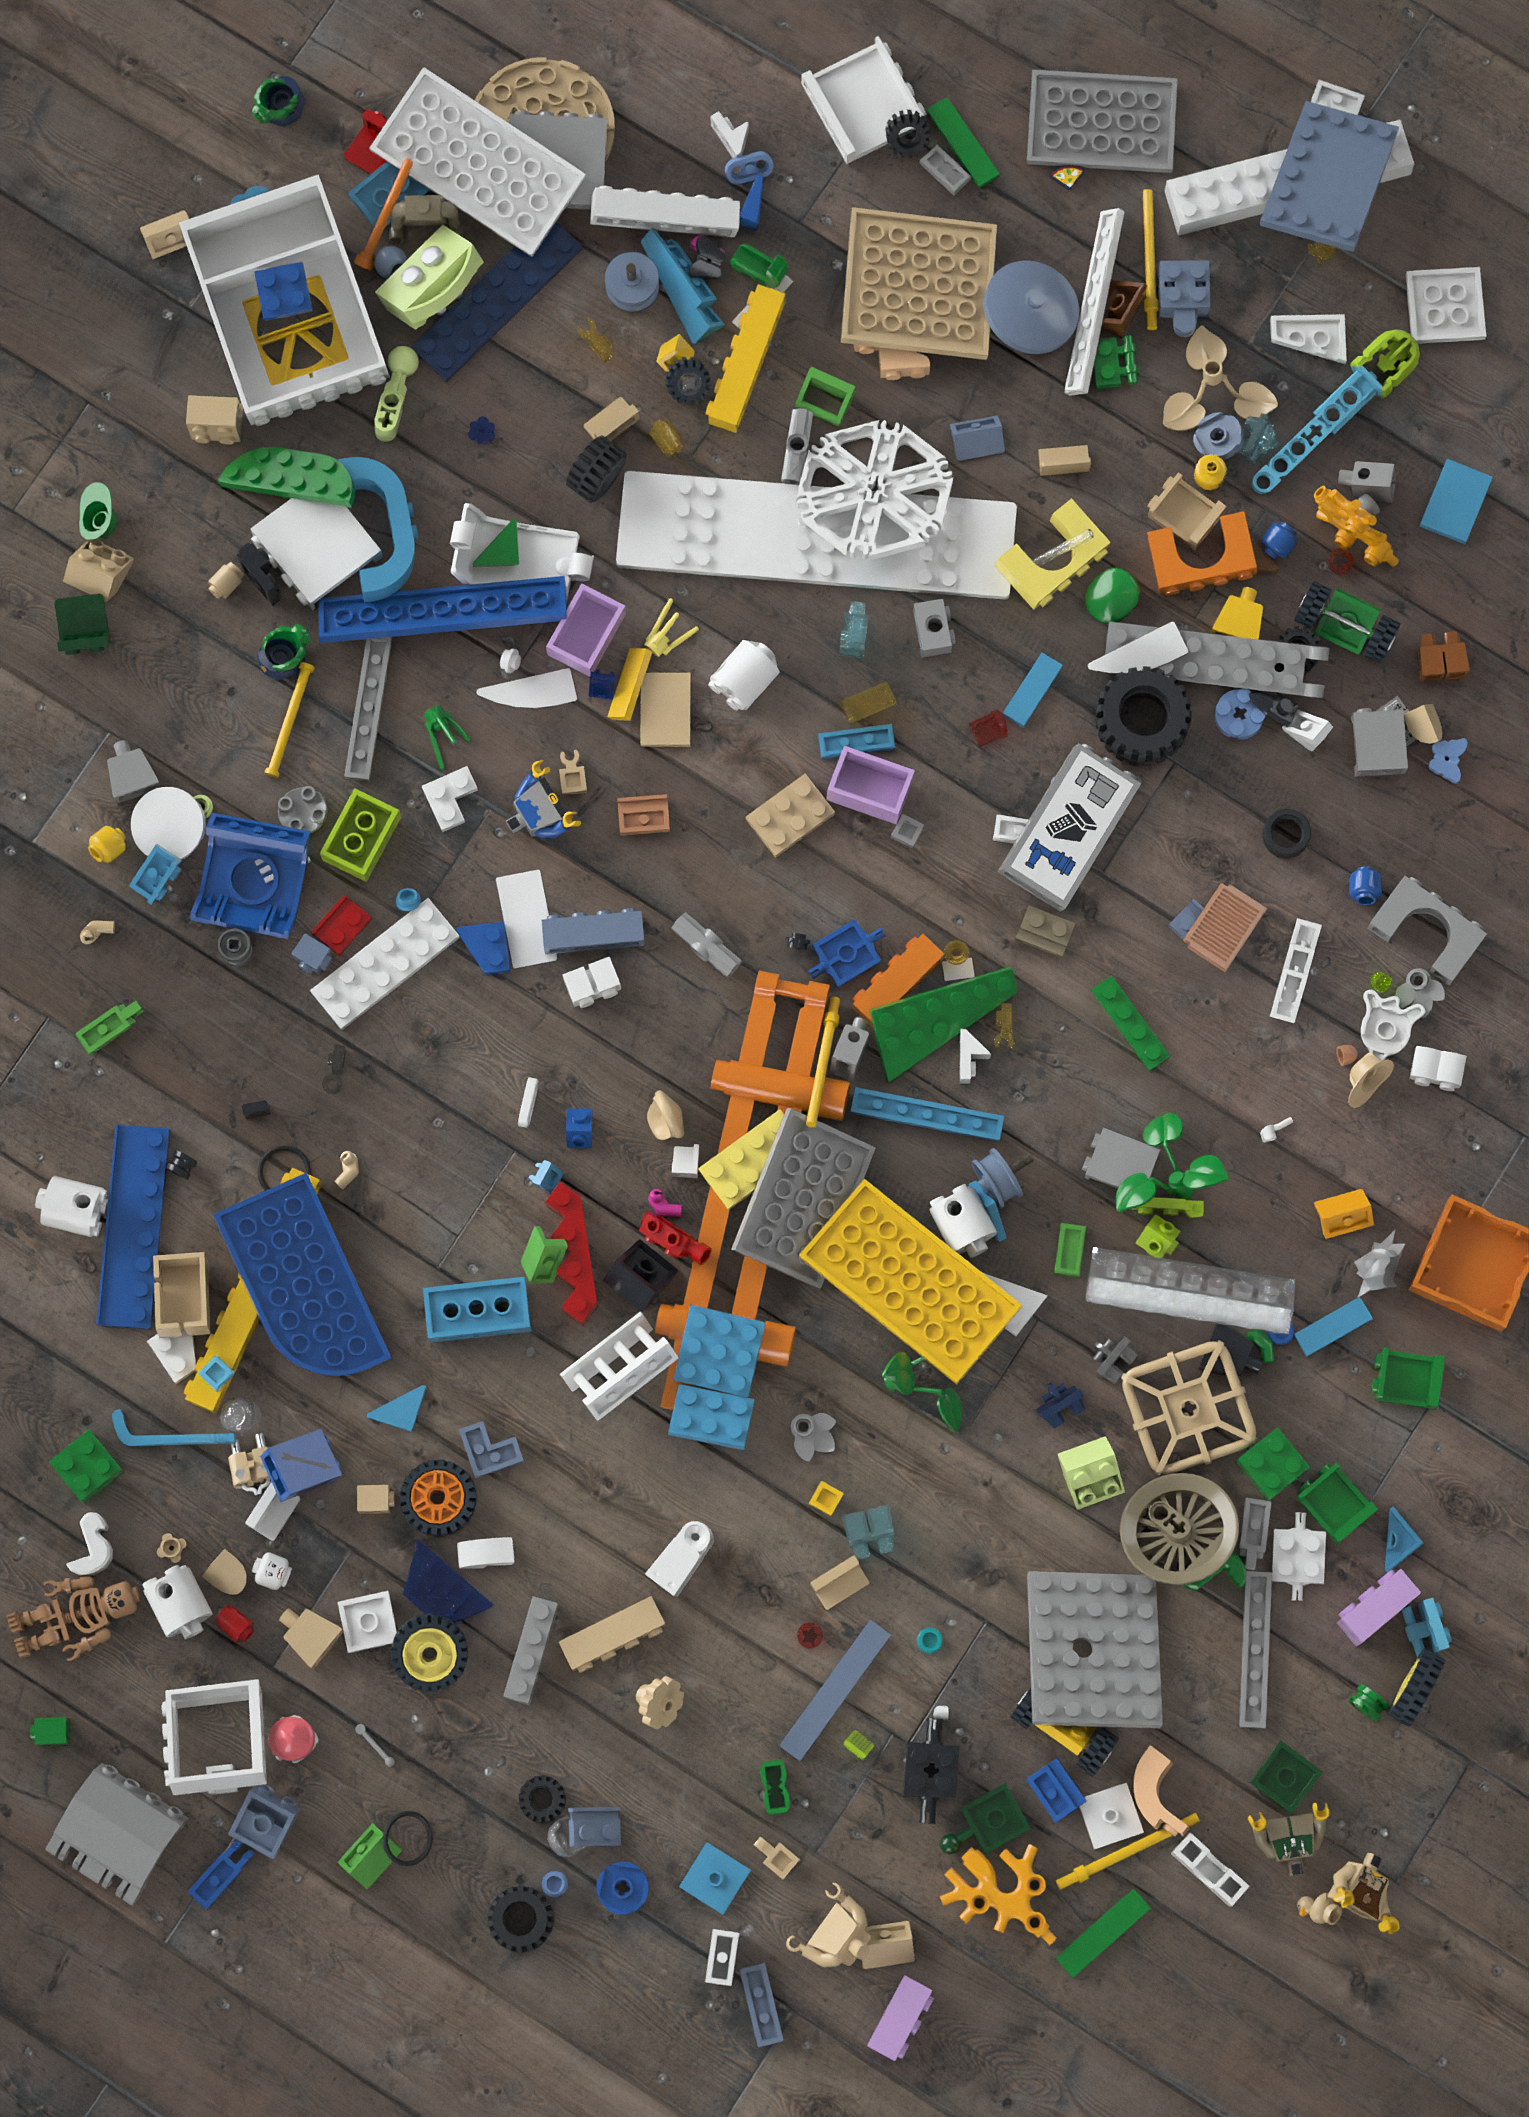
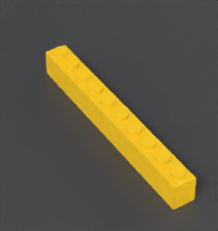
M292 1168L290 1173L286 1172L280 1184L300 1176L304 1172ZM308 1175L316 1194H318L322 1185L320 1179ZM239 1273L238 1278L240 1281L236 1288L232 1287L227 1297L229 1305L226 1311L222 1310L216 1321V1324L219 1325L215 1335L210 1334L205 1346L208 1350L204 1358L200 1357L195 1366L197 1374L193 1381L189 1380L184 1390L187 1402L214 1414L217 1413L233 1376L217 1392L198 1373L215 1355L235 1373L260 1319Z

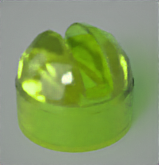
M1382 971L1375 972L1369 980L1371 987L1378 993L1386 992L1392 984V978Z

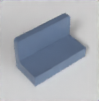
M998 415L950 424V432L954 440L955 454L958 461L999 454L1005 451L1002 425Z

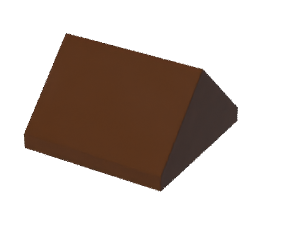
M1111 280L1101 328L1123 339L1145 299L1147 285L1145 283Z

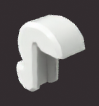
M91 1512L84 1515L80 1521L90 1556L66 1564L70 1571L80 1576L97 1575L107 1569L113 1559V1549L110 1542L101 1536L102 1531H108V1524L101 1515Z

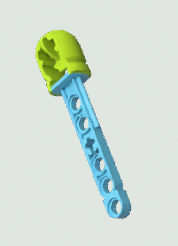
M1402 330L1386 331L1378 336L1363 351V356H1358L1351 362L1353 374L1313 412L1315 417L1269 461L1268 466L1265 465L1253 477L1251 482L1253 490L1262 495L1270 492L1281 481L1280 478H1284L1331 432L1335 435L1375 395L1382 399L1386 398L1392 392V387L1398 386L1418 364L1420 352L1415 338ZM1388 348L1389 352L1386 355L1381 354ZM1375 353L1379 355V362L1376 366L1383 373L1387 370H1394L1396 373L1394 376H1390L1382 385L1376 380L1378 377L1372 371L1368 372L1363 367L1373 359ZM1400 361L1401 363L1395 369L1394 363ZM1346 392L1355 394V404L1349 405L1345 403L1343 396ZM1328 409L1338 411L1339 419L1332 422L1327 419L1326 411ZM1310 427L1314 429L1319 427V435L1321 437L1315 435L1308 443L1304 438L1312 432ZM1299 442L1303 444L1305 450L1302 455H1295L1292 452L1291 446L1293 443ZM1277 459L1284 460L1287 463V470L1278 472L1274 468V462ZM1265 476L1269 479L1270 485L1267 489L1258 487L1256 482L1258 477Z

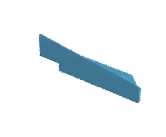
M650 229L641 240V243L648 257L655 264L659 279L692 343L696 344L725 325L710 307L717 298L702 278L689 276L688 271L693 264L679 243L671 238L668 241H664L656 229Z

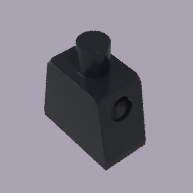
M1218 1321L1209 1342H1218L1219 1340L1224 1343V1346L1231 1355L1238 1378H1240L1243 1369L1258 1374L1263 1360L1250 1355L1254 1343ZM1213 1352L1204 1354L1198 1370L1204 1371ZM1218 1356L1210 1373L1227 1377L1221 1358Z

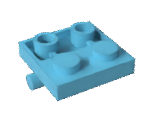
M1430 1598L1423 1600L1417 1605L1422 1620L1419 1623H1416L1411 1606L1401 1610L1407 1626L1404 1628L1408 1640L1412 1642L1417 1657L1425 1648L1422 1639L1426 1637L1432 1652L1435 1654L1450 1648L1448 1643L1451 1642V1636L1448 1628H1443L1440 1618L1443 1617V1612L1439 1602L1435 1603L1434 1599Z

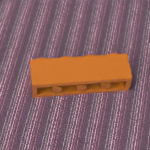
M924 934L919 938L914 936L906 944L907 950L901 956L896 954L888 962L890 967L884 973L879 971L871 979L872 985L866 991L861 989L854 996L853 1010L861 1018L868 1021L872 1028L873 1024L869 1009L906 998L944 960L945 954Z

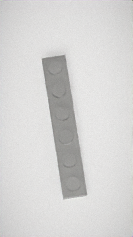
M392 637L366 639L344 774L345 779L370 782L392 647Z
M1246 1571L1239 1727L1266 1728L1272 1572Z

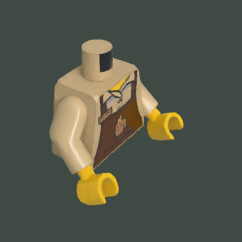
M1367 1853L1363 1864L1346 1863L1343 1868L1334 1874V1885L1327 1897L1340 1904L1342 1908H1347L1362 1918L1382 1921L1378 1926L1382 1932L1388 1930L1389 1934H1393L1398 1931L1400 1924L1395 1917L1391 1916L1388 1907L1387 1887L1389 1881L1377 1872L1382 1859L1374 1854Z

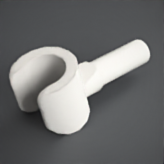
M1289 1117L1278 1124L1268 1125L1260 1132L1262 1141L1265 1143L1277 1139L1275 1131H1279L1293 1123L1292 1118Z
M948 1706L935 1707L933 1729L936 1727V1718L948 1720Z

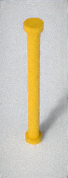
M300 663L299 669L301 671L269 768H266L264 772L269 777L279 778V766L309 675L313 673L315 668L311 664Z

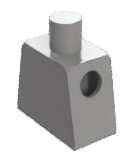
M1357 461L1354 465V471L1340 470L1338 484L1351 486L1352 494L1355 497L1368 494L1373 500L1392 503L1396 485L1395 466L1389 463Z
M127 740L119 741L113 745L117 756L109 758L107 763L112 794L117 804L161 788L154 771L140 748L131 751Z
M856 1017L852 1026L849 1024L845 1025L832 1056L829 1074L853 1082L868 1042L869 1032L866 1031L869 1024L868 1021Z

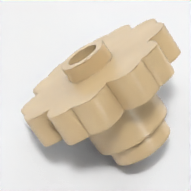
M665 1676L662 1680L656 1678L651 1684H644L638 1689L636 1701L640 1705L639 1713L643 1715V1723L658 1730L661 1726L668 1727L676 1719L677 1710L682 1707L684 1693L680 1691L681 1684Z

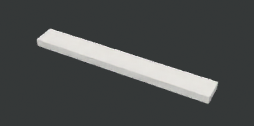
M1120 208L1101 211L1064 391L1069 396L1088 393L1124 217V211Z

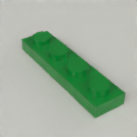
M1110 976L1091 989L1094 997L1149 1072L1170 1058L1166 1049L1113 976Z

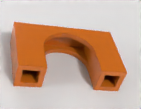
M1245 512L1220 516L1225 552L1222 558L1209 568H1192L1180 559L1177 554L1171 527L1147 532L1159 594L1173 596L1179 594L1180 590L1190 589V591H1196L1204 588V585L1214 583L1215 586H1220L1228 583V580L1236 578L1238 580H1248L1257 574V566Z

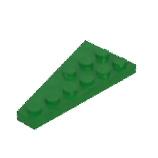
M1006 967L869 1009L886 1081H892L959 1034L961 1029H966L1015 995L1018 990L1013 968Z

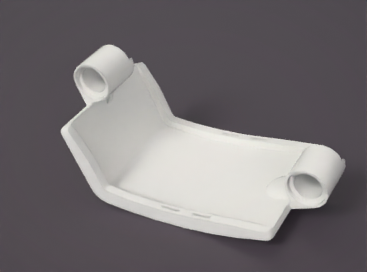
M465 503L461 521L454 522L450 545L455 549L451 574L463 585L565 576L567 602L571 581L590 580L594 555L577 553L580 537L577 532L517 523L519 565L473 567L474 560L510 521L488 517L474 505Z

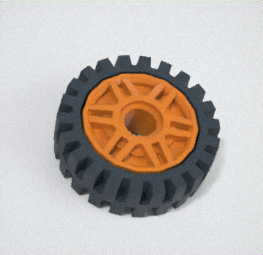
M441 1459L429 1460L419 1464L415 1469L413 1468L404 1479L400 1491V1504L405 1518L416 1530L429 1536L444 1537L460 1531L470 1521L477 1502L476 1489L468 1473L459 1465ZM442 1492L445 1494V1500L442 1504L432 1503L431 1499L434 1493Z

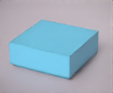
M215 1355L198 1374L218 1392L235 1373Z

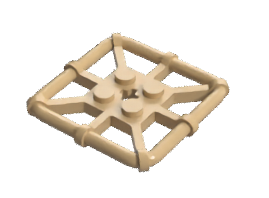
M1219 1340L1218 1342H1207L1175 1354L1173 1352L1167 1353L1166 1357L1134 1367L1127 1373H1123L1121 1377L1123 1380V1391L1134 1420V1424H1132L1134 1431H1138L1148 1463L1155 1471L1154 1474L1158 1476L1161 1474H1174L1203 1463L1205 1465L1211 1464L1212 1460L1248 1448L1252 1443L1255 1444L1258 1439L1256 1437V1426L1244 1395L1246 1393L1245 1387L1240 1384L1228 1349ZM1213 1352L1202 1376L1184 1383L1177 1363ZM1218 1356H1220L1232 1390L1212 1397L1207 1378ZM1171 1366L1177 1385L1160 1391L1136 1378ZM1133 1385L1157 1396L1164 1414L1144 1420ZM1234 1397L1246 1432L1220 1420L1215 1403ZM1186 1401L1197 1406L1193 1410L1194 1415L1189 1416L1187 1412H1182ZM1166 1420L1172 1437L1159 1462L1147 1426ZM1218 1426L1243 1439L1208 1451L1201 1432ZM1195 1434L1201 1453L1166 1465L1177 1440Z

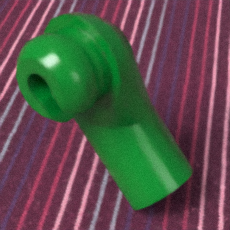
M1261 1329L1249 1331L1246 1338L1261 1348L1263 1363L1275 1362L1271 1338Z

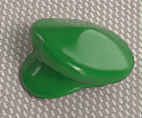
M1109 568L1099 574L1089 584L1085 593L1086 608L1099 622L1109 624V621L1119 622L1127 617L1137 605L1140 596V585L1129 572L1120 568Z

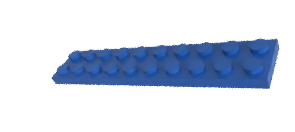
M565 576L397 591L384 599L365 603L363 595L321 598L319 600L320 643L561 621V619H567Z

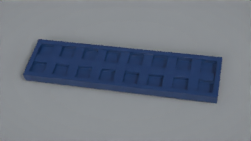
M555 222L533 257L514 246L411 348L422 361L447 383L583 250V246L557 222Z

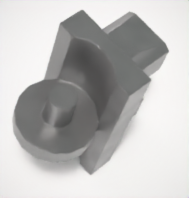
M1124 1336L1112 1352L1110 1348L1114 1345V1342L1110 1339L1104 1345L1099 1342L1093 1345L1098 1351L1093 1357L1096 1362L1099 1363L1103 1357L1107 1358L1095 1374L1100 1380L1104 1377L1115 1384L1124 1373L1114 1365L1118 1357L1130 1366L1138 1356L1135 1349L1129 1345L1130 1340Z

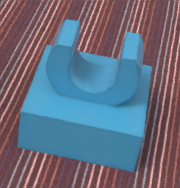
M544 1160L543 1163H536L535 1166L539 1170L536 1176L530 1175L529 1178L544 1192L551 1194L564 1172L552 1163Z

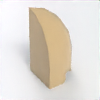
M1433 704L1422 705L1404 714V720L1409 731L1420 742L1430 744L1439 742L1442 739V726Z
M226 1549L218 1555L202 1576L215 1588L230 1595L240 1593L246 1585V1572L243 1565Z

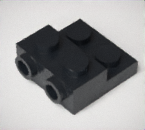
M253 543L245 544L237 554L240 566L269 604L274 606L280 601L277 594L280 590L276 586L277 582L270 570L272 567L269 562L270 558L261 547L257 549Z

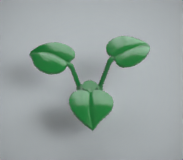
M1165 1113L1152 1120L1146 1126L1143 1132V1139L1146 1144L1153 1147L1163 1144L1175 1171L1169 1177V1186L1154 1177L1148 1179L1144 1173L1133 1174L1120 1184L1116 1193V1208L1121 1213L1127 1209L1137 1208L1148 1203L1156 1194L1157 1188L1155 1184L1165 1189L1168 1194L1174 1193L1177 1199L1188 1200L1194 1195L1195 1189L1214 1186L1230 1179L1223 1164L1214 1155L1199 1157L1191 1163L1190 1170H1186L1185 1173L1180 1172L1168 1142L1178 1140L1181 1137L1183 1123L1176 1114Z
M899 1352L895 1354L882 1374L888 1390H898L903 1395H910L912 1391L938 1394L940 1396L937 1400L938 1410L946 1424L956 1433L960 1428L963 1412L962 1403L956 1391L952 1388H946L943 1392L941 1389L915 1386V1373L912 1367L926 1359L921 1356L911 1362L906 1353Z

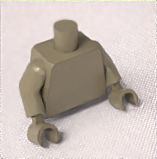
M440 195L405 196L403 201L396 203L392 209L389 241L392 244V239L400 238V244L404 242L403 226L444 225L449 226L450 230L461 237H464V228L460 226L456 205L446 201L444 197Z

